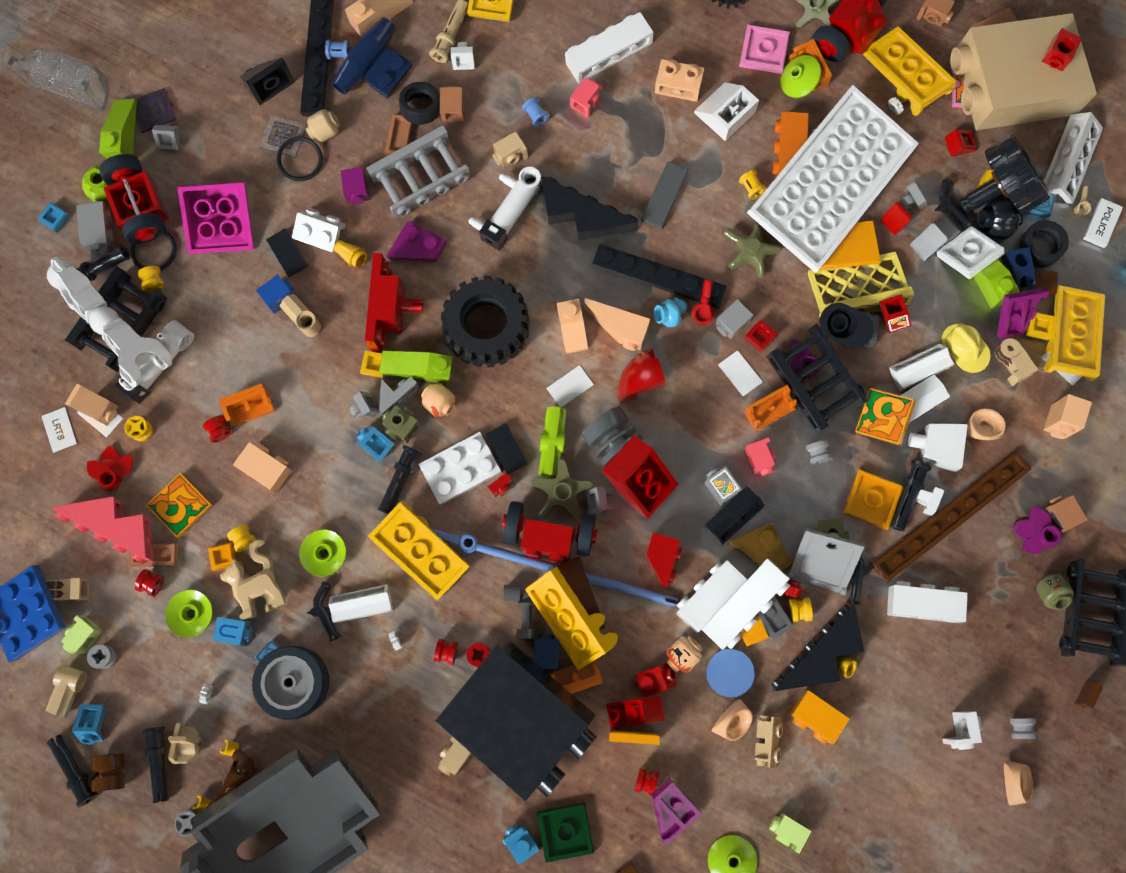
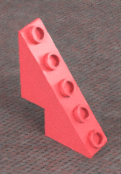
M115 497L52 507V510L57 512L55 517L68 523L69 519L76 522L75 528L85 533L88 530L95 532L94 538L103 543L110 540L114 543L112 548L124 554L127 550L134 553L131 558L142 564L146 560L154 562L151 519L143 514L123 517V502Z

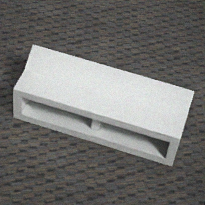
M939 343L889 368L892 379L899 392L932 375L951 368L954 363L949 356L948 348Z
M935 375L930 376L900 395L916 401L909 423L950 397L943 383Z
M387 584L329 597L328 605L333 623L393 611L391 595Z

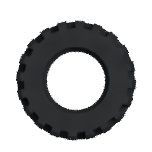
M484 276V280H478V277L471 278V283L466 284L465 281L460 283V289L458 291L453 289L449 294L451 299L445 300L443 304L444 311L441 312L443 333L453 353L456 356H460L462 361L467 364L473 362V365L476 367L486 364L487 368L494 367V363L497 362L503 365L507 363L506 359L508 357L513 359L518 355L517 350L523 349L525 339L529 336L530 322L526 303H524L521 293L516 292L512 284L505 285L503 279L497 278L496 281H492L491 276ZM485 305L496 306L502 309L507 316V325L499 335L491 339H477L467 333L465 321L474 309Z

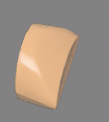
M986 408L979 409L972 414L966 423L968 425L966 436L979 440H996L1003 437L1006 423L998 412Z
M738 699L720 716L713 726L712 732L729 741H736L745 735L750 728L753 715L744 702Z
M1004 760V776L1009 806L1029 803L1033 795V779L1030 768L1025 764Z

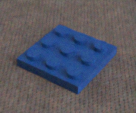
M39 565L30 566L0 587V644L8 662L17 661L66 629Z

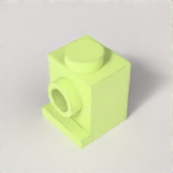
M76 615L74 618L76 624H72L66 630V636L61 641L64 643L62 647L71 654H85L103 630L87 617Z
M783 813L779 817L775 816L769 826L770 830L778 834L775 839L788 847L792 843L791 848L799 854L811 833L809 829Z

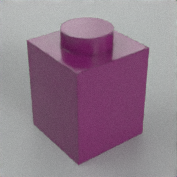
M363 167L341 170L343 194L347 203L361 204L364 201L370 200L367 176Z

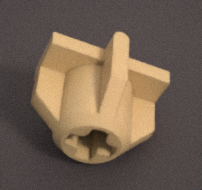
M176 723L173 736L168 737L171 743L168 759L172 764H188L202 753L203 738L194 727H183L181 723Z

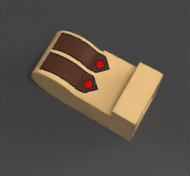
M1012 338L1005 339L996 348V358L1004 363L1011 373L1007 380L1012 387L1038 371L1036 365L1017 340Z
M70 578L46 581L54 601H89V580Z

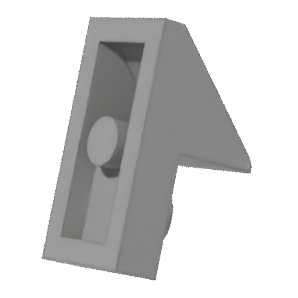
M945 216L937 223H932L910 243V247L923 261H926L940 248L957 237L960 231Z
M412 377L403 379L397 384L396 390L393 392L381 380L379 411L383 416L388 409H393L395 405L400 407L420 389L417 382Z

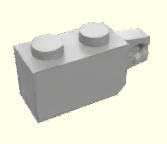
M103 201L77 205L79 243L90 251L92 261L110 253V251H114V242L117 241V237L112 222L115 221L112 209Z

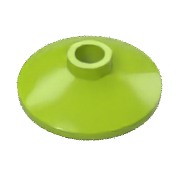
M810 55L798 56L791 60L781 75V88L783 92L791 98H802L810 94L817 87L821 79L822 70L820 63Z
M314 531L303 540L300 546V562L304 569L312 575L320 577L332 575L345 562V543L333 531ZM323 550H328L329 554L326 558L321 557Z
M184 590L174 595L165 611V620L169 629L174 634L187 638L203 633L210 625L213 617V608L210 600L206 595L196 590ZM191 610L195 611V616L193 618L189 617V612Z
M726 835L717 839L712 844L708 853V867L711 873H755L757 869V855L753 846L743 837ZM732 857L738 859V864L734 867L729 865V860Z

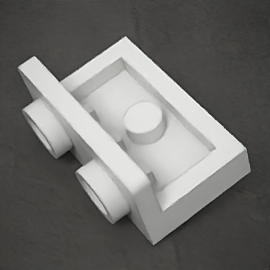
M307 208L305 211L297 213L292 238L334 252V246L339 239L340 230L345 229L346 224L339 222L340 219L335 216L327 215L325 217L319 215V211Z
M952 712L956 737L943 738V744H950L952 749L959 748V750L973 749L974 743H982L980 731H982L983 727L977 712Z

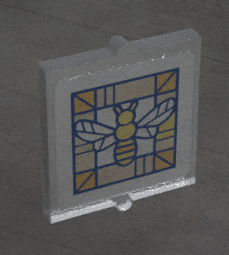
M271 115L266 129L263 130L264 135L259 146L260 149L277 153L280 146L286 140L293 137H304L307 124ZM292 142L283 150L282 154L296 158L300 146L304 142Z

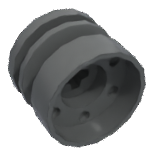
M620 406L612 408L599 416L581 433V437L589 448L601 445L595 456L597 458L603 457L600 461L603 467L614 458L636 431L635 426L623 429L629 418ZM640 433L634 435L643 441V437Z

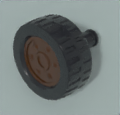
M1012 134L996 142L985 151L986 159L993 171L991 172L993 179L968 193L966 197L960 198L959 202L964 211L970 214L972 210L978 209L1004 194L1021 213H1027L1049 200L1051 194L1028 153Z

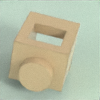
M516 131L493 144L494 153L492 156L498 166L502 164L504 168L507 165H514L521 157L524 160L528 159L527 148Z
M453 737L450 739L453 745L447 744L441 752L440 757L443 759L438 766L448 776L451 773L457 775L471 756V753Z

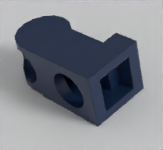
M1030 247L1010 250L1001 256L1003 265L1006 264L1007 270L1011 273L1020 292L1035 289V271Z

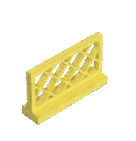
M897 253L880 255L879 264L867 265L874 269L870 276L858 271L860 266L821 269L817 272L808 270V277L820 311L819 317L825 307L832 304H824L822 296L825 292L836 297L833 303H843L859 311H869L872 313L881 311L879 301L902 294L906 306L910 305L914 292L911 286L908 287ZM892 260L894 268L892 271L881 267L880 264L883 261ZM845 270L851 273L848 281L836 276L838 271ZM876 271L888 276L884 284L872 278ZM824 275L830 279L824 286L816 281L815 276ZM854 276L866 281L862 288L850 283ZM892 278L900 282L902 288L893 289L887 286V283ZM833 280L844 285L840 293L828 288ZM868 283L881 288L875 294L865 290ZM847 287L858 293L856 298L850 299L843 295Z

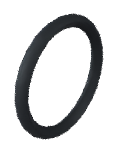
M293 137L286 140L280 146L276 156L280 172L293 181H306L318 174L323 163L320 147L313 140L306 137ZM292 142H307L316 149L318 164L311 174L296 177L284 170L281 163V155L283 150Z
M167 231L163 235L170 240L172 253L167 262L159 266L161 270H164L173 262L177 252L175 239ZM132 243L130 249L132 261L139 269H142L145 266L138 262L135 255L137 244Z

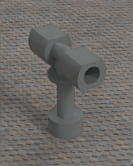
M504 585L503 600L518 601V606H522V629H517L516 639L535 640L536 630L531 629L532 607H536L526 590L521 589V586Z

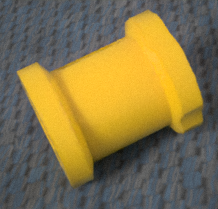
M755 169L743 174L739 180L740 184H744L750 200L760 197L767 189L757 177L758 172Z

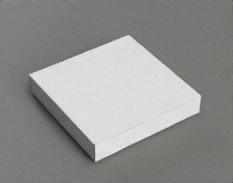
M970 226L937 251V257L968 279H971L1004 254V247L973 226Z

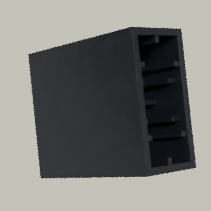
M508 638L494 647L435 720L525 802L535 789H538L545 797H548L566 775L556 766L559 760L567 751L578 760L597 737L587 728L596 715L546 671L540 668Z

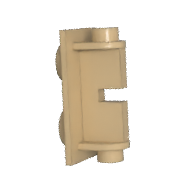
M760 715V720H757L756 737L765 738V743L756 742L754 760H757L756 765L766 766L768 762V767H777V763L780 762L781 749L778 748V741L782 737L783 725L780 723L779 717H771L770 722V716Z

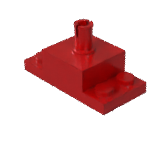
M373 253L365 343L372 352L382 353V347H386L387 336L384 333L402 334L403 313L423 314L424 300L405 299V289L399 276H393L392 269L389 268V263L385 260L382 253Z

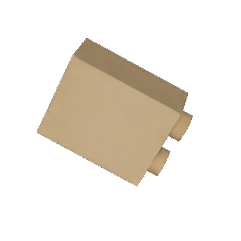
M1073 13L972 27L958 47L953 48L950 57L951 69L955 75H961L964 85L961 96L962 109L966 115H972L976 130L1069 117L1071 114H1078L1097 94L1082 42H1080L1072 61L1063 71L1051 68L1042 62L1052 39L1061 28L1079 36Z

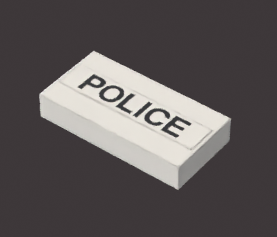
M1101 198L1098 201L1083 240L1105 248L1123 207Z

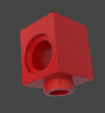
M1061 28L1052 39L1042 62L1051 68L1063 71L1072 61L1082 37Z

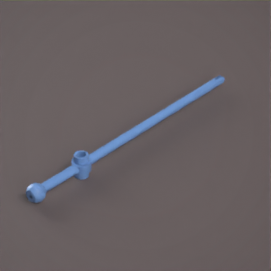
M432 529L445 542L460 546L463 552L468 554L479 551L546 571L557 567L556 563L529 558L524 554L478 542V539L472 534L460 537ZM467 541H473V545L471 547L465 546ZM585 572L589 583L669 606H677V604L665 601V598L678 601L675 597Z

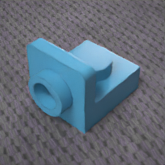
M373 426L363 427L356 436L358 440L355 444L363 448L379 462L394 446L391 440Z
M80 704L72 732L80 742L84 744L103 742L104 736L100 730L107 710L104 705Z
M515 824L504 832L506 837L503 838L502 842L504 845H507L519 865L540 851L524 824L520 827Z

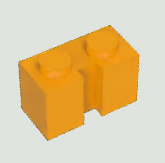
M804 690L789 713L794 718L792 722L803 730L806 727L814 732L813 737L824 745L827 742L835 744L850 720L809 690Z

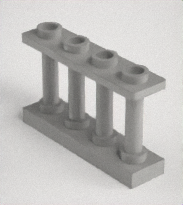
M443 125L366 167L373 183L382 182L394 204L390 206V210L394 218L408 215L412 209L417 206L426 205L433 197L447 193L451 187L457 184L461 185L471 177L468 165L465 164L459 167L446 145L450 140ZM435 150L440 151L452 171L441 178L427 157L429 153ZM416 160L421 162L432 180L431 184L422 189L408 167L409 164ZM397 171H401L413 191V194L404 199L400 197L389 178L391 174Z

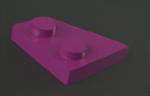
M407 221L386 257L390 261L407 259L408 261L424 260L436 262L447 242L445 239Z
M1038 288L1004 295L997 336L1001 340L1023 336L1029 322L1038 312L1035 309L1036 305L1042 297L1047 298L1049 291L1045 288Z
M670 778L651 794L660 836L666 846L702 815L699 809Z

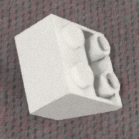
M725 82L694 113L726 141L756 113L759 100L744 86Z

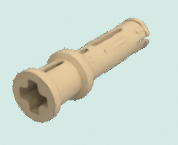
M457 0L443 32L437 35L435 47L429 52L432 59L437 62L446 63L448 60L447 55L451 47L455 45L454 38L468 11V3L466 1Z

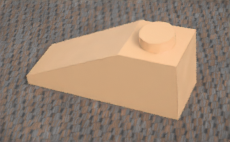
M358 0L346 8L345 11L350 24L362 37L382 17L390 20L413 4V0Z
M585 298L584 310L618 343L623 344V347L628 350H641L650 325L649 318Z

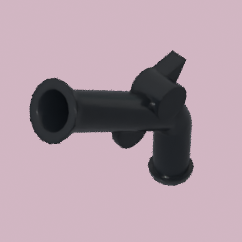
M949 178L943 179L939 192L941 205L934 211L942 213L949 211L966 230L975 221L970 220L958 208L959 202L957 200L951 201L948 198L953 181Z
M860 556L851 577L853 578L852 588L847 602L853 604H861L860 593L863 576L868 575L874 569V567L865 566L862 556Z
M324 581L313 598L314 608L307 612V614L320 618L329 635V642H332L342 635L337 632L329 617L331 614L330 608L324 607L322 604L323 599L329 589H331L330 583Z

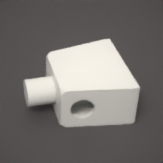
M928 424L923 429L922 434L910 433L908 446L920 448L919 459L921 461L956 472L963 466L968 425Z

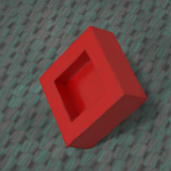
M760 319L744 338L762 353L775 339L777 333Z
M504 473L491 483L488 489L494 497L498 495L502 497L512 489L513 481L507 473Z

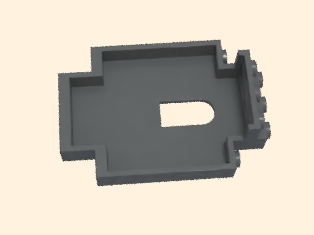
M296 748L193 817L191 832L197 843L182 852L181 872L335 873L368 850L366 836L360 828L380 815L378 802L337 749L311 766L299 749ZM273 821L277 823L287 836L252 860L242 859L237 853V848L242 842Z

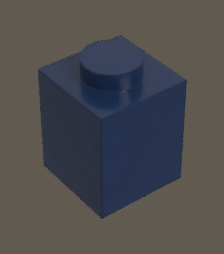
M540 635V639H535V663L542 669H560L559 639H555V635Z

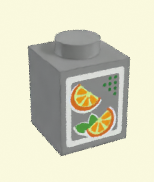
M737 299L718 316L716 328L724 337L728 336L732 340L751 322L753 314Z
M726 466L721 470L717 467L706 475L708 479H706L704 484L720 506L735 497L742 490Z

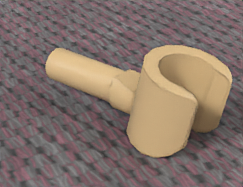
M1088 186L1083 187L1080 203L1073 209L1075 214L1079 212L1080 206L1085 210L1084 216L1091 211V205L1087 202Z

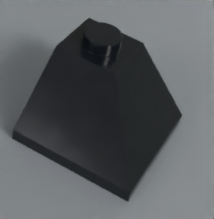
M282 57L258 64L246 70L240 76L259 106L295 83Z

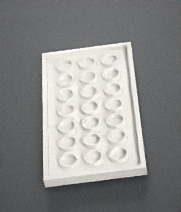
M852 85L749 209L747 214L811 270L817 272L919 143Z

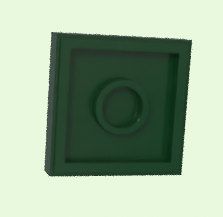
M585 802L537 811L546 863L594 854Z

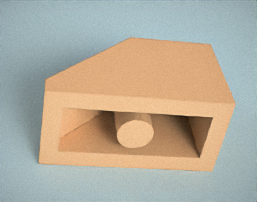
M579 299L557 303V312L566 354L588 350Z
M76 384L65 403L106 426L115 418L116 410L119 407L79 384Z

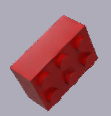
M634 435L602 470L626 502L647 519L679 485L655 450Z

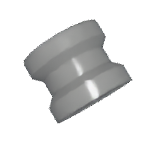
M828 440L806 446L807 452L811 455V465L821 464L834 459L833 454L828 449L830 445Z
M95 645L87 654L89 665L96 669H109L114 666L118 659L116 649L109 645Z
M1010 718V724L1013 726L1012 739L1038 738L1037 733L1034 731L1036 718Z
M193 809L181 812L174 821L176 832L181 836L192 835V819L200 812Z

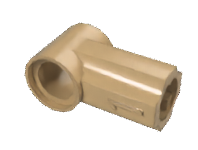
M294 293L282 299L279 306L304 335L315 337L320 333L321 323ZM308 321H313L309 327H304Z
M61 665L54 675L53 684L55 687L45 711L54 715L68 717L76 694L84 687L87 673Z

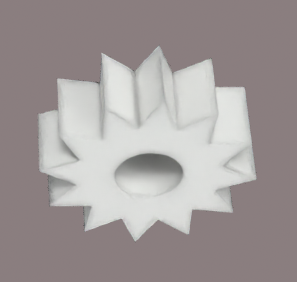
M895 97L888 101V107L892 113L899 115L903 112V105H901L899 99Z
M396 632L388 633L393 648L396 651L401 649L402 645Z
M204 685L199 695V703L207 704L213 693V686Z

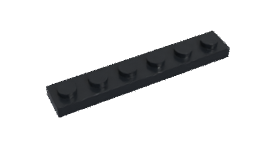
M311 0L300 109L302 116L310 117L319 110L324 109L329 62L325 53V44L327 39L331 40L334 0Z
M599 244L592 267L701 303L705 278ZM713 281L710 305L712 307L720 308L727 285Z

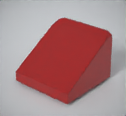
M956 129L945 137L950 156L977 151L971 130Z
M896 202L881 218V222L893 235H897L907 227L912 216L899 202Z

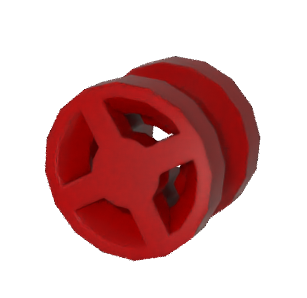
M223 415L212 417L203 424L204 430L210 434L209 439L212 443L220 442L232 434L231 428L225 424L226 419Z
M143 569L136 579L134 588L138 592L145 591L148 596L155 597L163 586L164 576L160 574L154 575L150 570Z
M439 638L434 653V662L440 663L444 661L448 665L453 666L458 651V642L447 643L444 639Z
M482 643L472 644L466 652L468 662L472 666L479 667L490 654V648Z
M640 767L634 792L640 793L644 791L651 796L656 790L659 772L653 771L650 773L645 768Z

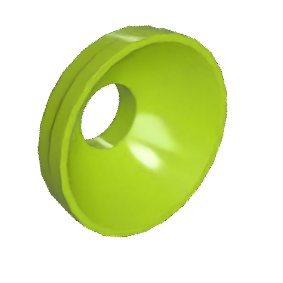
M98 164L88 169L84 174L82 189L90 200L108 203L104 187L109 186V184L103 180L99 184L92 182L93 177L96 174H100L99 167L101 164Z

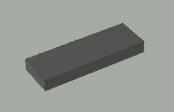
M667 162L641 218V222L662 230L688 169Z

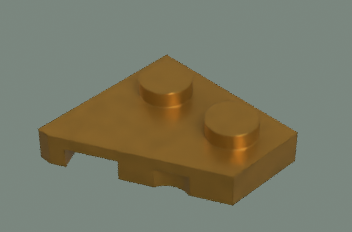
M772 522L730 541L733 547L739 549L747 558L759 566L767 559H770L781 570L792 566V562Z

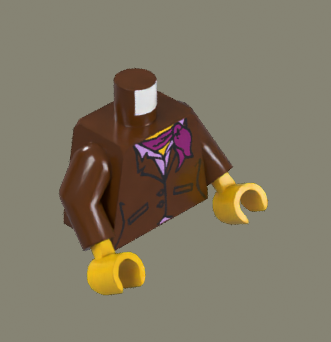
M225 740L227 744L226 749H220L221 754L232 756L234 761L213 803L254 777L257 768L254 767V761L244 751L239 749L238 742ZM198 795L196 798H199V804L196 807L192 806V809L202 812L213 803L211 800Z

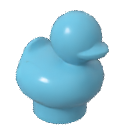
M677 297L673 298V300H664L654 308L655 321L669 328L678 326L682 322L681 315L687 311V303Z

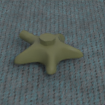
M795 0L806 9L804 15L797 21L796 26L801 28L818 19L830 26L831 23L828 19L830 11L841 0Z
M758 222L755 223L753 231L748 237H743L729 228L724 234V237L733 241L739 249L738 254L728 263L727 268L734 270L742 265L751 264L759 278L765 276V259L772 254L780 252L783 248L780 244H767L763 241L762 226Z
M562 459L558 461V473L554 479L534 478L531 481L533 486L542 489L548 495L546 504L538 513L544 520L559 505L564 506L575 519H579L581 511L577 504L576 494L593 487L591 481L572 479L568 473L566 462Z

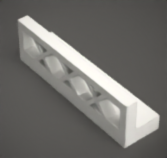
M1091 112L1070 115L1044 179L1049 192L1059 194L1067 204L1074 203L1103 130L1102 125Z

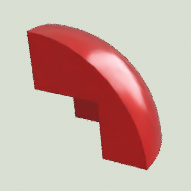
M652 348L636 355L624 368L618 383L619 404L637 400L639 393L665 386L666 380L658 358H655Z

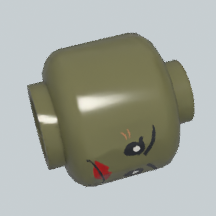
M1060 574L1044 575L1036 586L1038 596L1049 609L1063 610L1072 603L1074 591L1066 578Z

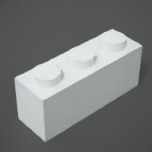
M728 561L723 565L718 562L709 571L712 576L707 581L702 579L693 588L696 593L690 599L685 596L677 605L680 610L676 614L695 633H698L747 581Z
M897 581L896 585H892L888 589L887 615L963 623L966 622L967 593L959 592L960 588L944 587V590L935 589V585L920 584L919 588L911 587L910 582Z

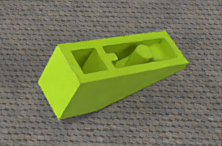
M114 100L100 134L99 153L108 159L119 154L133 155L137 100Z
M998 259L973 276L991 309L1003 304L1004 295L1020 292L1011 273Z
M383 351L379 374L403 378L412 377L415 380L447 384L453 356L430 352Z

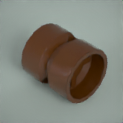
M125 753L91 756V770L95 772V775L91 777V791L125 788V774L121 772V769L125 767Z

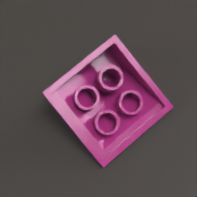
M245 182L191 184L177 187L188 254L255 249Z

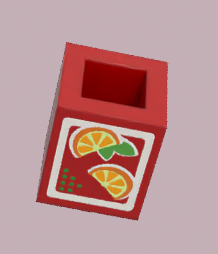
M902 294L879 301L889 333L911 326L909 312Z

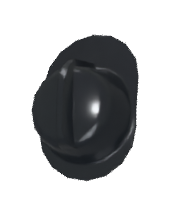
M832 303L825 307L819 319L823 334L847 347L859 348L868 344L874 333L873 322L869 316L843 303Z

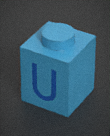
M217 617L212 641L247 646L253 635L252 623Z

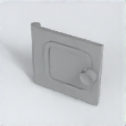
M806 528L787 576L790 580L845 595L865 544L840 538L836 533L825 534ZM828 544L836 545V547H829Z

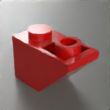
M653 532L646 559L660 585L667 588L668 583L673 584L677 570L673 569L675 560H680L683 547L679 546L680 540Z
M661 696L607 704L610 728L665 721Z

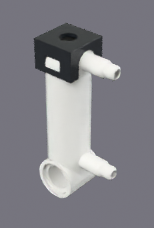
M534 167L523 168L520 171L518 181L503 173L500 174L499 179L512 188L491 220L487 219L483 223L471 217L468 221L469 224L479 230L480 239L500 251L508 239L507 234L533 196L541 191V174ZM528 179L535 180L532 184L526 183Z
M172 320L164 327L162 333L157 334V338L170 353L173 360L180 351L190 346L194 339V333L177 320ZM151 363L140 365L139 370L142 375V383L138 386H130L122 377L114 386L132 400L141 404L150 393L147 389L164 371Z

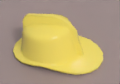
M962 323L953 324L946 328L941 338L942 345L948 348L949 355L962 370L969 373H978L984 370L990 362L991 355L987 344L981 338L978 330Z

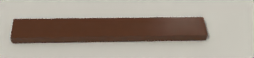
M1015 451L870 565L874 567V570L881 579L888 583L1032 470L1031 467Z

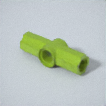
M557 406L547 407L545 427L540 441L539 476L545 478H555L557 476L558 461L564 452V429L567 409Z

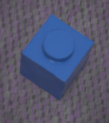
M277 274L256 291L275 314L281 310L279 305L282 299L287 295L293 294L294 287L287 278L282 280Z

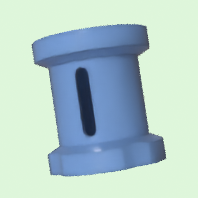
M326 40L325 53L328 60H331L332 57L346 58L351 51L349 40H344V42Z
M538 97L528 99L522 106L523 111L527 112L531 117L532 124L535 127L544 124L549 119L550 114L542 108Z

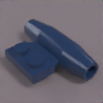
M382 17L365 32L343 60L332 81V86L338 92L346 95L365 77L372 89L388 98L412 67V62L395 50H385L396 30L395 25L389 19Z

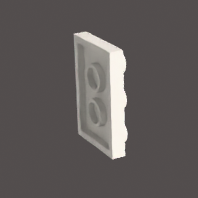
M480 432L419 464L440 506L502 473Z

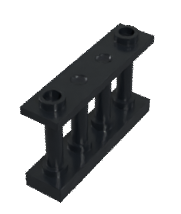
M115 266L98 293L107 302V307H111L134 321L131 328L142 337L158 312L164 309L168 298L157 289L153 295H150L131 284L129 281L132 277L123 269ZM126 290L147 303L140 314L117 301L122 291ZM80 317L65 341L79 350H82L84 346H88L108 358L105 365L118 372V356L112 350L91 338L95 331H93L86 320Z
M816 323L808 329L810 337L786 352L776 348L766 358L785 386L788 385L790 388V395L793 399H796L799 409L814 432L818 433L829 427L827 421L830 416L853 402L859 407L868 401L865 398L866 393L860 385L857 386L827 340L828 337L823 334L821 328ZM817 344L823 356L799 371H793L789 365L790 359ZM829 363L836 375L811 391L805 390L802 385V379ZM842 382L849 394L823 411L821 409L818 410L814 403L815 398Z
M1083 559L1071 561L1066 575L1074 591V597L1065 612L1064 631L1059 640L1061 656L1071 657L1075 656L1076 650L1108 656L1110 665L1126 667V569L1119 570L1117 575L1084 569L1085 560ZM1083 579L1115 584L1117 587L1116 597L1108 598L1081 593ZM1080 602L1113 608L1115 611L1114 621L1107 622L1079 617ZM1078 626L1110 632L1112 644L1104 646L1077 641Z

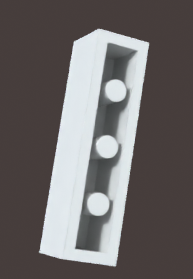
M640 12L635 15H629L617 25H611L604 32L590 36L582 44L570 47L565 52L566 65L579 84L585 77L590 78L653 43V31Z
M767 559L701 630L722 650L727 646L732 649L741 639L738 634L743 629L748 632L757 622L754 617L760 611L765 614L774 604L771 599L776 594L781 596L790 587L787 583L790 578L770 559Z

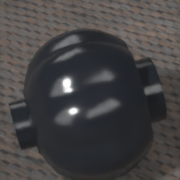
M995 198L988 202L979 212L977 221L983 234L993 240L1002 241L1010 238L1018 230V227L1023 223V215L1011 200Z

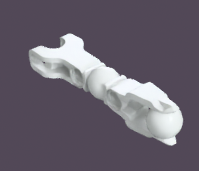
M58 257L51 259V266H49L47 271L49 283L60 291L69 307L86 320L93 331L102 335V339L118 356L120 375L130 386L136 387L142 383V375L139 370L140 365L151 363L161 370L172 365L171 355L167 349L156 339L140 337L118 316L114 309L107 307V302L94 289L85 275L74 268L73 265Z

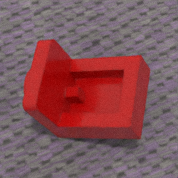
M668 663L635 675L643 698L677 686L676 673Z

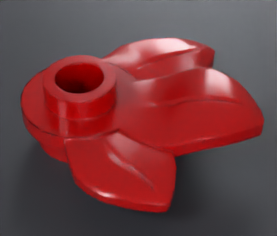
M107 446L99 461H87L88 475L98 480V485L103 490L113 491L120 486L122 478L131 472L133 466L132 455L121 457L114 448ZM113 476L112 483L108 484V478Z

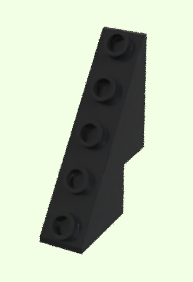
M541 177L549 225L575 220L579 241L637 231L638 219L635 216L622 214L614 206H605L599 203L593 196H584L571 186L565 187L559 184L552 177Z
M845 604L835 614L838 618L833 624L828 622L820 630L821 637L817 641L812 639L803 649L806 653L800 659L798 657L794 658L787 666L790 670L783 677L780 674L771 683L774 687L773 691L841 681L836 656L864 652L855 606L848 607Z

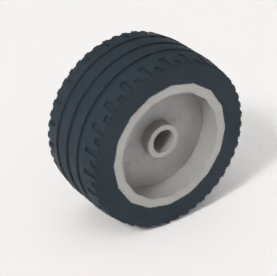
M283 646L269 652L258 663L252 679V691L260 708L272 717L282 720L299 719L310 715L323 703L329 689V674L325 663L315 652L300 646ZM289 678L293 680L291 687L288 685Z

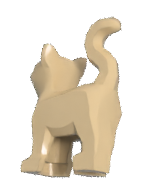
M263 539L253 540L248 548L250 558L254 562L263 564L261 572L245 579L242 562L233 559V564L227 566L225 571L220 574L221 580L228 582L232 586L233 595L242 607L241 621L257 617L255 600L264 597L266 599L264 606L266 612H271L278 609L279 606L286 605L283 590L277 584L273 562L269 556L260 554L257 551L260 546L265 544Z

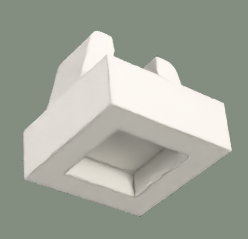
M458 42V47H451L453 70L475 69L473 46L467 47V42Z
M937 487L931 492L920 489L915 502L924 505L923 513L932 516L938 508L944 490Z

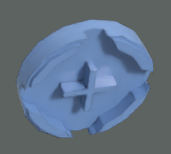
M724 649L715 653L709 660L706 669V678L710 687L717 694L725 697H738L746 693L752 686L755 677L754 666L750 658L743 652L735 649Z

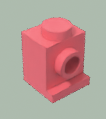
M585 77L570 96L571 108L589 118L591 116V107H596L600 101L602 86L597 81H591Z
M769 437L749 444L744 449L754 475L761 473L762 476H766L775 472L774 462L776 457L772 448L768 449L767 447L770 443Z

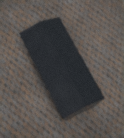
M747 486L708 521L704 528L714 539L723 545L765 505L761 498Z

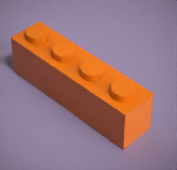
M781 112L780 119L775 121L774 133H778V140L774 141L773 154H777V161H773L772 174H776V177L807 140L808 113Z

